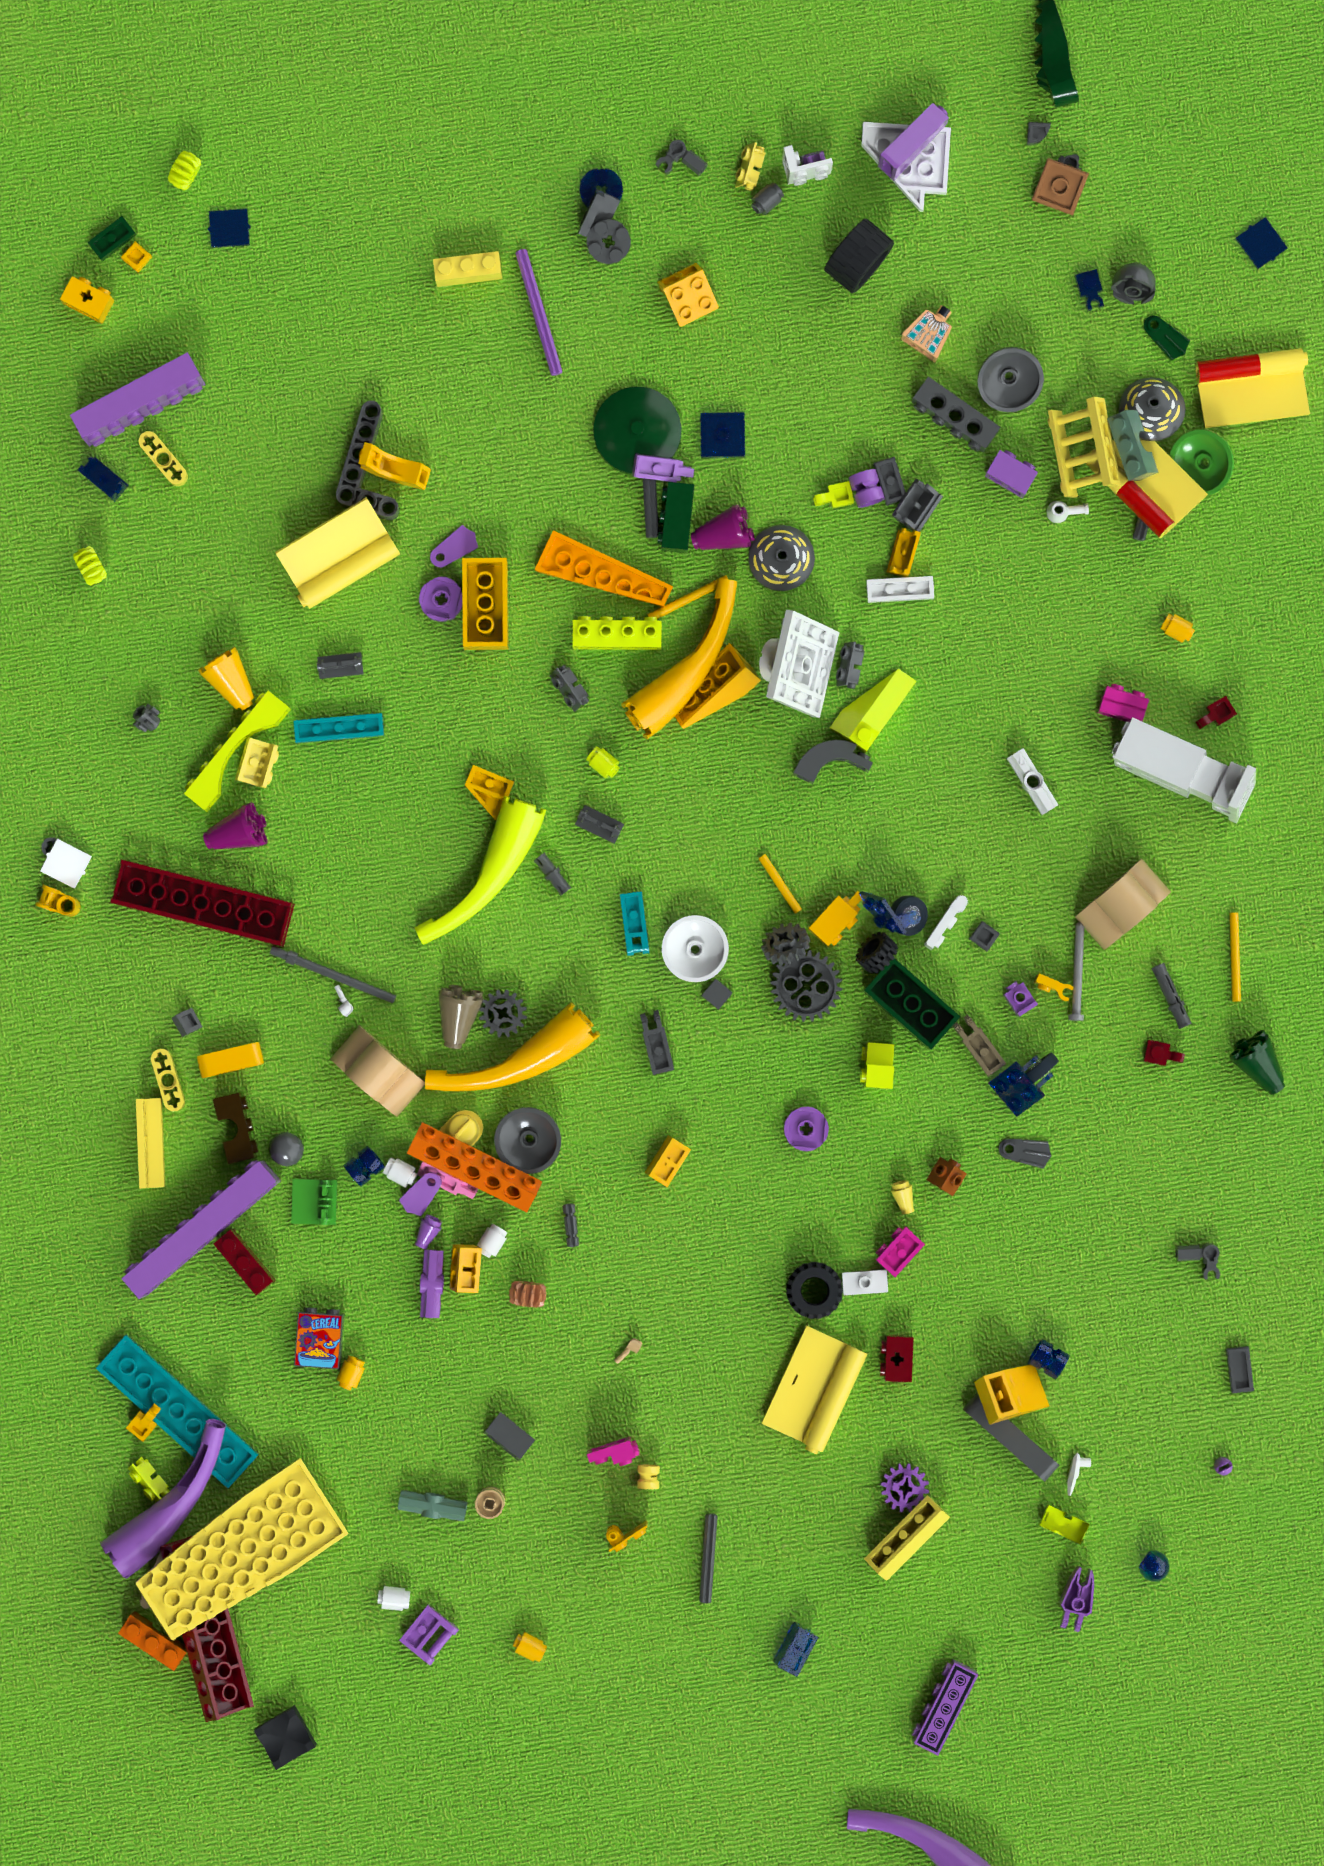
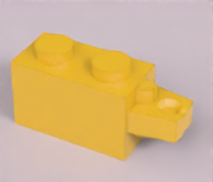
M859 891L851 899L847 896L842 899L838 895L808 930L827 947L830 944L835 946L843 937L840 933L846 927L850 930L858 921L855 918L860 910L857 904L864 896Z

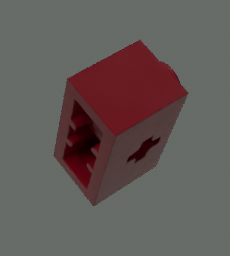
M885 1335V1340H881V1353L885 1354L884 1362H880V1376H884V1381L912 1383L913 1336ZM895 1352L902 1357V1360L898 1361V1365H895L894 1361L890 1360L891 1357L895 1356Z

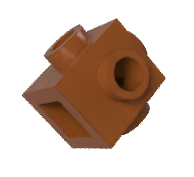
M940 1157L926 1180L954 1196L967 1173L960 1169L961 1164L950 1158L949 1161H946Z

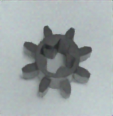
M149 704L137 707L133 713V718L136 720L133 725L143 732L155 730L160 723V718L158 717L160 711Z

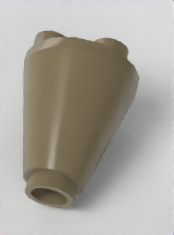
M449 985V988H441L439 991L442 1038L445 1041L444 1046L453 1049L462 1048V1044L465 1043L483 1003V992L479 990L463 991L462 987L458 985Z

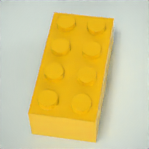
M462 558L464 650H509L507 558Z

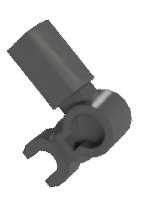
M681 140L672 141L666 156L659 158L656 162V167L658 168L662 163L668 164L667 169L664 171L666 175L671 173L673 163H677L680 158H682V163L698 176L708 166V163L692 150L687 151L685 143Z
M1205 1243L1202 1247H1199V1245L1175 1247L1177 1261L1200 1260L1203 1257V1264H1205L1202 1270L1203 1278L1205 1280L1208 1279V1272L1211 1270L1215 1272L1216 1279L1220 1278V1271L1216 1267L1220 1253L1217 1246L1212 1243Z

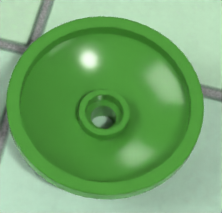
M1205 429L1190 431L1181 436L1171 449L1169 456L1208 495L1220 491L1232 476L1234 468L1232 450L1227 441L1213 431ZM1204 458H1207L1209 460V464L1207 466L1203 464Z

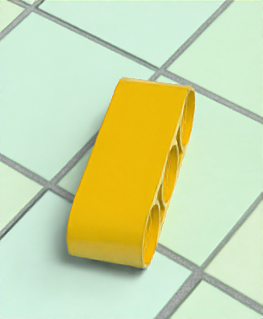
M260 1042L197 1056L201 1078L264 1064Z

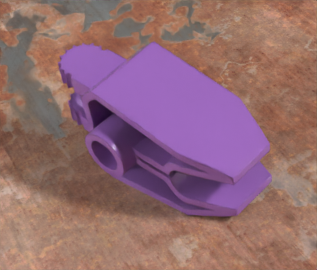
M1077 1566L1070 1575L1059 1600L1063 1608L1060 1627L1066 1628L1070 1612L1077 1614L1074 1622V1631L1076 1632L1080 1631L1084 1616L1092 1613L1094 1595L1093 1571L1088 1569L1085 1581L1079 1583L1082 1569L1080 1566Z

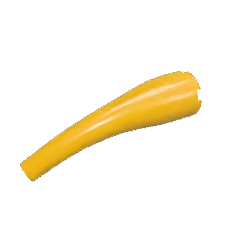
M718 579L714 599H717L715 610L707 631L696 649L621 704L623 708L628 707L629 710L625 714L635 729L638 731L642 728L646 732L643 734L645 739H649L660 731L678 714L709 673L728 631L735 602L737 581Z
M570 1002L501 1064L480 1071L459 1074H447V1070H426L425 1089L476 1091L514 1084L537 1076L569 1060L593 1043L600 1036V1033L598 1031L592 1032L591 1028L594 1024L580 1009L575 1012L573 1010L575 1005Z

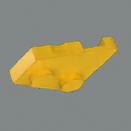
M473 765L465 786L496 821L504 796L509 797L515 782Z

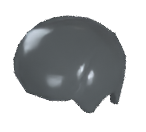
M282 1132L276 1134L271 1139L268 1150L273 1161L281 1166L288 1167L300 1161L303 1156L304 1147L299 1137L289 1132Z

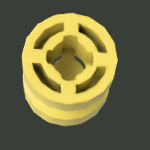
M651 1464L638 1465L640 1479L637 1481V1488L659 1489L657 1475L660 1473V1466Z

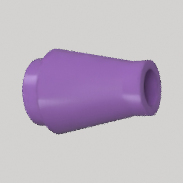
M426 1214L425 1218L421 1219L415 1245L422 1249H427L428 1245L442 1229V1221Z

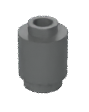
M775 183L767 184L751 198V206L757 214L767 215L782 201L781 198L784 197V193Z

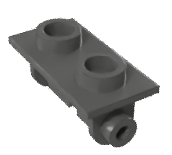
M856 642L844 643L840 652V668L836 673V686H846L847 688L855 689V686L858 685L861 670L855 669L854 664L862 666L865 652L863 645L856 644Z
M361 652L317 657L319 679L364 674Z
M563 665L560 668H556L550 675L552 684L556 689H559L564 696L565 703L574 712L581 705L584 706L590 701L588 699L589 695L581 684L573 687L572 684L578 679L570 667L567 668L566 665Z
M586 805L580 811L575 823L576 826L614 844L624 826L623 823Z

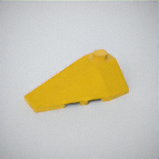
M729 643L719 652L704 681L675 718L680 726L685 729L745 696L761 679L751 665Z

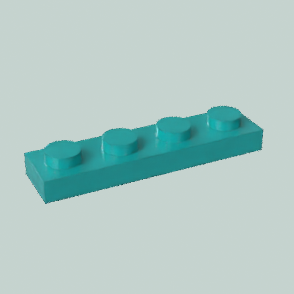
M383 714L295 720V743L384 736Z

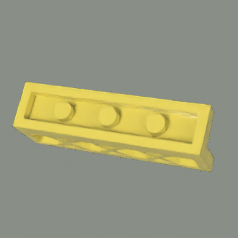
M162 1098L136 1099L139 1189L165 1187Z

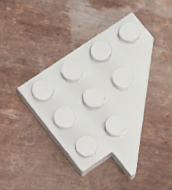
M863 122L861 146L878 164L880 154L910 125ZM944 127L898 178L893 181L920 212L924 210L925 194L946 195L951 134V128Z

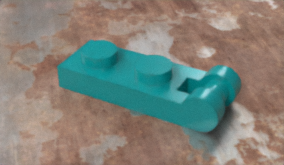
M642 891L620 894L627 956H633L634 953L639 952L649 954ZM641 937V943L633 944L632 938Z

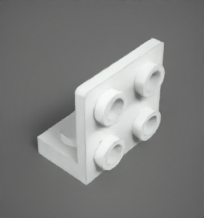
M792 145L783 148L782 162L788 185L793 183L795 186L802 185L807 180L813 178L815 180H823L831 174L832 158L799 166V154L797 151L794 152Z

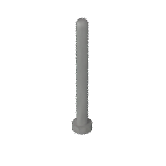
M1077 923L1075 926L1072 1014H1068V1020L1084 1021V1015H1081L1084 926L1082 923Z

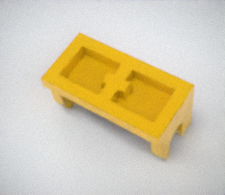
M906 528L898 530L886 573L904 578L909 576L921 532H910Z
M668 1135L645 1173L668 1187L691 1149Z

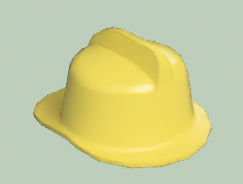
M463 1110L455 1113L439 1131L473 1146L482 1135L483 1123L480 1117L473 1111Z

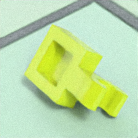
M849 481L829 485L827 487L828 493L814 495L813 498L815 507L830 502L832 509L854 504Z

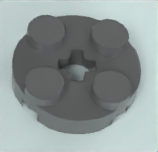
M605 219L597 222L587 235L589 253L595 260L604 264L619 262L627 255L631 246L628 230L621 222L614 219ZM611 235L615 245H610L607 248L602 240Z

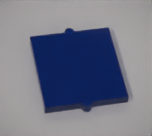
M248 209L209 211L210 227L208 231L211 237V248L250 245L249 230L251 226L248 222Z
M1266 217L1253 226L1249 225L1248 230L1235 238L1257 269L1269 261L1273 262L1275 257L1288 249Z

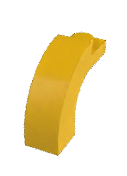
M364 442L363 449L359 453L358 464L361 465V469L395 483L425 490L431 469L426 465L393 456Z

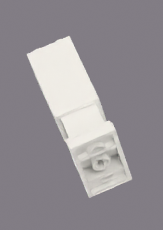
M1133 717L1130 723H1125L1121 732L1123 734L1120 743L1116 742L1112 750L1115 766L1186 798L1191 793L1211 802L1213 810L1228 816L1230 821L1237 824L1256 784V768L1247 765L1245 768L1232 761L1227 766L1207 757L1205 749Z

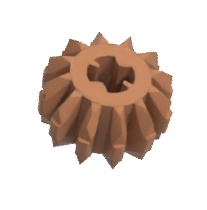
M514 1281L509 1289V1302L522 1307H542L546 1300V1286L535 1282Z

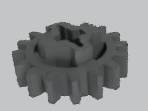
M782 923L779 929L773 927L772 933H766L767 939H762L763 945L761 948L766 960H771L772 964L778 961L780 966L786 961L790 965L793 959L799 961L798 956H805V950L810 948L808 944L810 942L809 936L805 928L800 927V924L793 927L792 923H789L784 927Z
M497 990V996L489 993L490 1000H483L486 1006L485 1008H480L479 1011L484 1012V1015L479 1017V1019L486 1021L483 1028L490 1027L489 1033L491 1035L497 1031L498 1037H501L502 1033L510 1037V1031L517 1034L516 1027H524L521 1019H527V1016L522 1015V1012L527 1010V1007L520 1006L524 1000H516L517 993L509 996V990H505L504 994ZM498 999H507L505 1003L501 1005H496L495 1003H493ZM514 1004L518 1009V1017H515L512 1013ZM496 1007L501 1010L507 1008V1014L512 1017V1020L505 1017L499 1019L500 1014L494 1008ZM489 1009L494 1013L495 1019L492 1023L488 1016ZM510 1022L513 1024L508 1028H499L502 1023Z

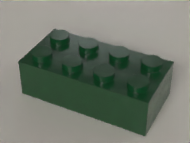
M894 958V960L889 961V966L886 965L885 969L878 973L863 992L923 1046L931 1050L961 1016Z

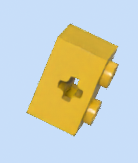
M81 276L79 279L71 277L60 298L64 305L103 324L114 303L113 298L110 296V291L100 286L96 289L91 286L89 280ZM91 295L92 300L87 299L85 301L84 297H90Z

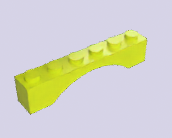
M267 691L266 694L262 692L255 701L257 705L253 710L245 712L241 718L243 722L239 727L232 728L227 735L229 739L224 745L220 744L214 750L213 755L215 756L210 762L206 761L199 769V776L196 779L192 778L185 786L186 792L184 794L206 812L211 809L221 796L223 774L235 750L247 737H251L265 729L277 727L291 711L285 703L270 691Z

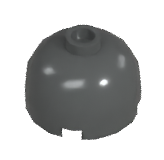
M1137 262L1120 267L1112 280L1111 290H1113V296L1127 304H1134L1133 300L1141 301V304L1151 301L1155 296L1156 278L1153 272L1145 265Z

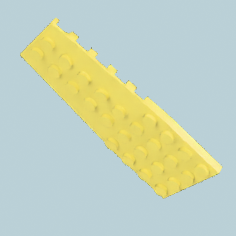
M299 1458L242 1496L137 1580L135 1585L169 1638L174 1640L204 1621L215 1617L218 1613L231 1608L241 1600L252 1596L262 1588L292 1573L349 1533L307 1467Z

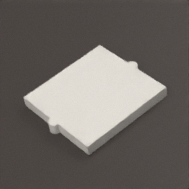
M56 839L50 852L46 853L47 858L40 871L75 889L81 876L85 875L86 872L84 870L92 856Z

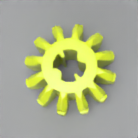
M184 150L178 155L172 165L168 181L178 189L187 190L197 176L201 160L191 152Z
M91 546L82 548L74 553L73 559L88 585L97 584L106 578L107 573Z

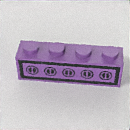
M952 1659L951 1663L947 1662L941 1674L944 1677L940 1684L936 1683L931 1694L934 1697L930 1704L926 1703L921 1713L924 1717L920 1724L917 1723L911 1733L914 1744L937 1756L979 1675L976 1670Z

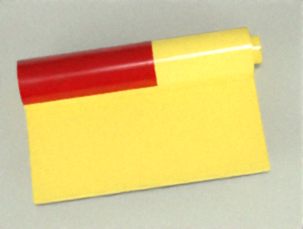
M1302 348L1197 361L1195 363V373L1204 428L1310 415L1303 375L1305 365H1308L1307 352H1303Z
M1140 439L1143 448L1148 452H1152L1159 473L1140 481H1128L1116 443L1112 440L1121 485L1109 488L1159 538L1166 535L1208 495L1155 441ZM1098 460L1086 463L1095 474L1099 473Z

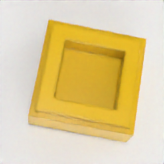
M136 241L121 256V259L137 273L152 258V255Z

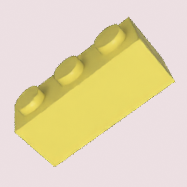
M499 251L433 259L437 287L502 279Z

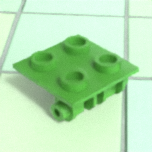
M293 1179L291 1224L336 1225L337 1180Z

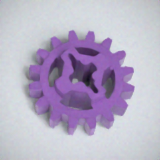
M898 1463L897 1470L890 1467L891 1474L884 1473L887 1481L881 1482V1485L886 1487V1489L882 1490L881 1494L888 1495L884 1501L886 1503L892 1501V1509L899 1506V1511L903 1512L904 1507H907L909 1512H911L912 1506H917L918 1502L925 1498L923 1494L929 1493V1490L924 1488V1486L929 1484V1481L922 1480L925 1473L921 1472L918 1474V1466H915L912 1470L910 1463H907L905 1468ZM902 1473L900 1479L897 1481L892 1480L896 1475ZM911 1474L918 1479L920 1485L912 1483ZM907 1480V1484L911 1488L906 1490L903 1497V1492L899 1486H903ZM890 1490L897 1491L899 1494L898 1501L893 1498ZM913 1494L917 1495L915 1499L908 1502L910 1496Z

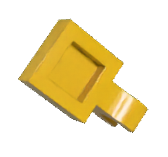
M1040 973L1036 975L1034 983L1038 984V989L1048 993L1051 990L1056 991L1061 1000L1069 1001V998L1063 995V990L1065 988L1073 990L1074 987L1072 985L1060 983Z
M154 1403L146 1414L139 1411L126 1429L143 1442L157 1426L152 1420L161 1408Z

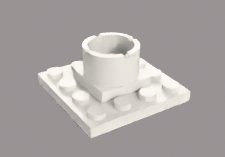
M786 610L785 617L782 620L780 638L769 639L761 651L762 657H760L759 661L760 673L763 679L769 682L766 697L811 717L820 718L839 632L800 613Z

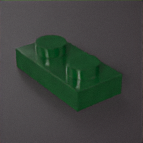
M121 216L87 243L99 259L104 261L137 234Z

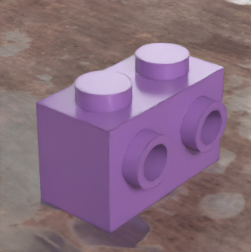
M999 450L985 477L1023 499L1038 472L1032 464L1026 461L1022 463L1015 459L1016 456L1007 450L1004 452Z

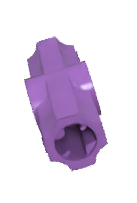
M424 1250L423 1273H421L420 1293H422L420 1317L440 1318L441 1295H443L444 1274H442L444 1251Z

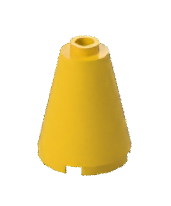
M235 647L211 660L205 667L202 666L198 669L200 675L235 709L240 708L243 711L253 704L251 700L255 697L238 650Z

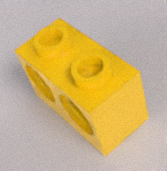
M453 1244L449 1289L459 1293H478L482 1248L475 1245Z

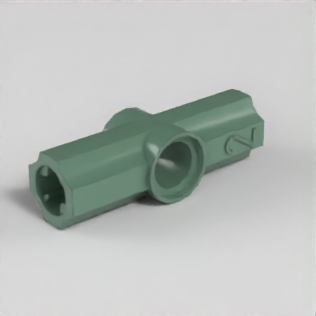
M401 1490L398 1510L419 1513L421 1516L441 1519L442 1517L450 1520L464 1521L468 1502L444 1498L445 1496L435 1493L422 1494Z

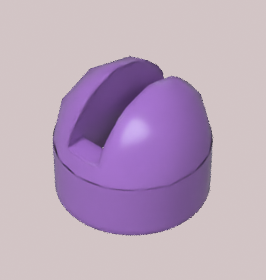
M1219 1457L1214 1462V1469L1218 1474L1225 1476L1231 1473L1233 1465L1228 1458ZM1227 1463L1229 1464V1467L1221 1471L1219 1470V1467H1222Z

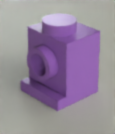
M1016 981L1005 988L1007 993L1003 994L1017 1017L1038 1005L1023 982L1018 984ZM1018 993H1021L1024 996V1000L1022 1002L1016 1000V995Z

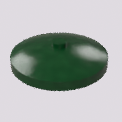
M638 386L621 389L609 396L596 414L593 427L595 445L599 454L608 465L619 472L632 475L635 454L665 458L674 457L681 440L679 414L672 402L654 389Z

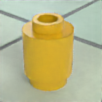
M1168 613L1160 628L1165 631L1164 634L1181 643L1184 640L1189 641L1195 631L1192 628L1193 623L1176 614L1173 616Z
M349 1355L347 1360H344L336 1378L340 1382L339 1386L350 1391L352 1387L357 1388L365 1370L363 1367L365 1362Z
M526 1632L522 1635L518 1634L512 1645L515 1647V1653L533 1662L534 1660L540 1662L547 1649V1645L543 1644L542 1640Z

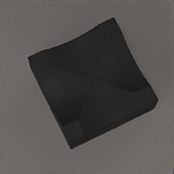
M295 1705L254 1729L275 1770L312 1750L317 1745Z

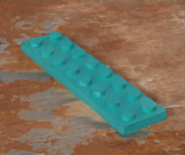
M125 1335L96 1367L103 1376L145 1414L154 1403L160 1407L161 1410L153 1421L194 1458L202 1442L201 1437L206 1421L208 1419L222 1421L128 1335ZM227 1424L212 1475L229 1488L259 1454Z

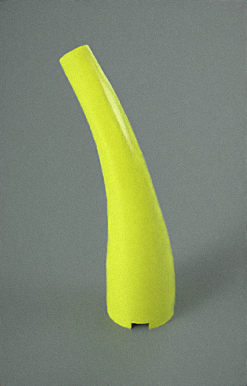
M504 796L476 885L451 911L435 921L433 918H430L414 927L423 945L445 935L469 920L500 892L516 872L533 845L542 826L546 809L541 808L540 812L535 811L536 805L518 799L511 803L509 802L510 797Z

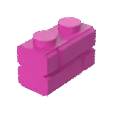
M1117 684L1105 687L1097 713L1129 723L1132 717L1143 722L1149 699L1145 698L1144 693L1135 690L1129 693L1123 691L1124 687Z

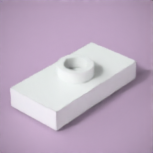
M887 1270L842 1273L843 1295L888 1292Z

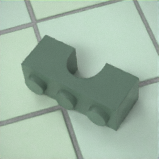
M1125 410L1107 418L1128 481H1140L1159 473L1152 452L1146 451L1140 442L1139 433L1143 432L1144 428L1138 410Z

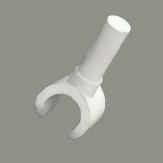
M337 985L334 988L340 1001L343 1003L338 1009L347 1017L353 1012V1006L347 1001L340 985Z

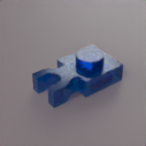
M1097 269L1076 274L1075 280L1080 298L1085 296L1087 298V312L1092 310V301H1096L1098 307L1103 308V300L1098 295V293L1102 292V286Z

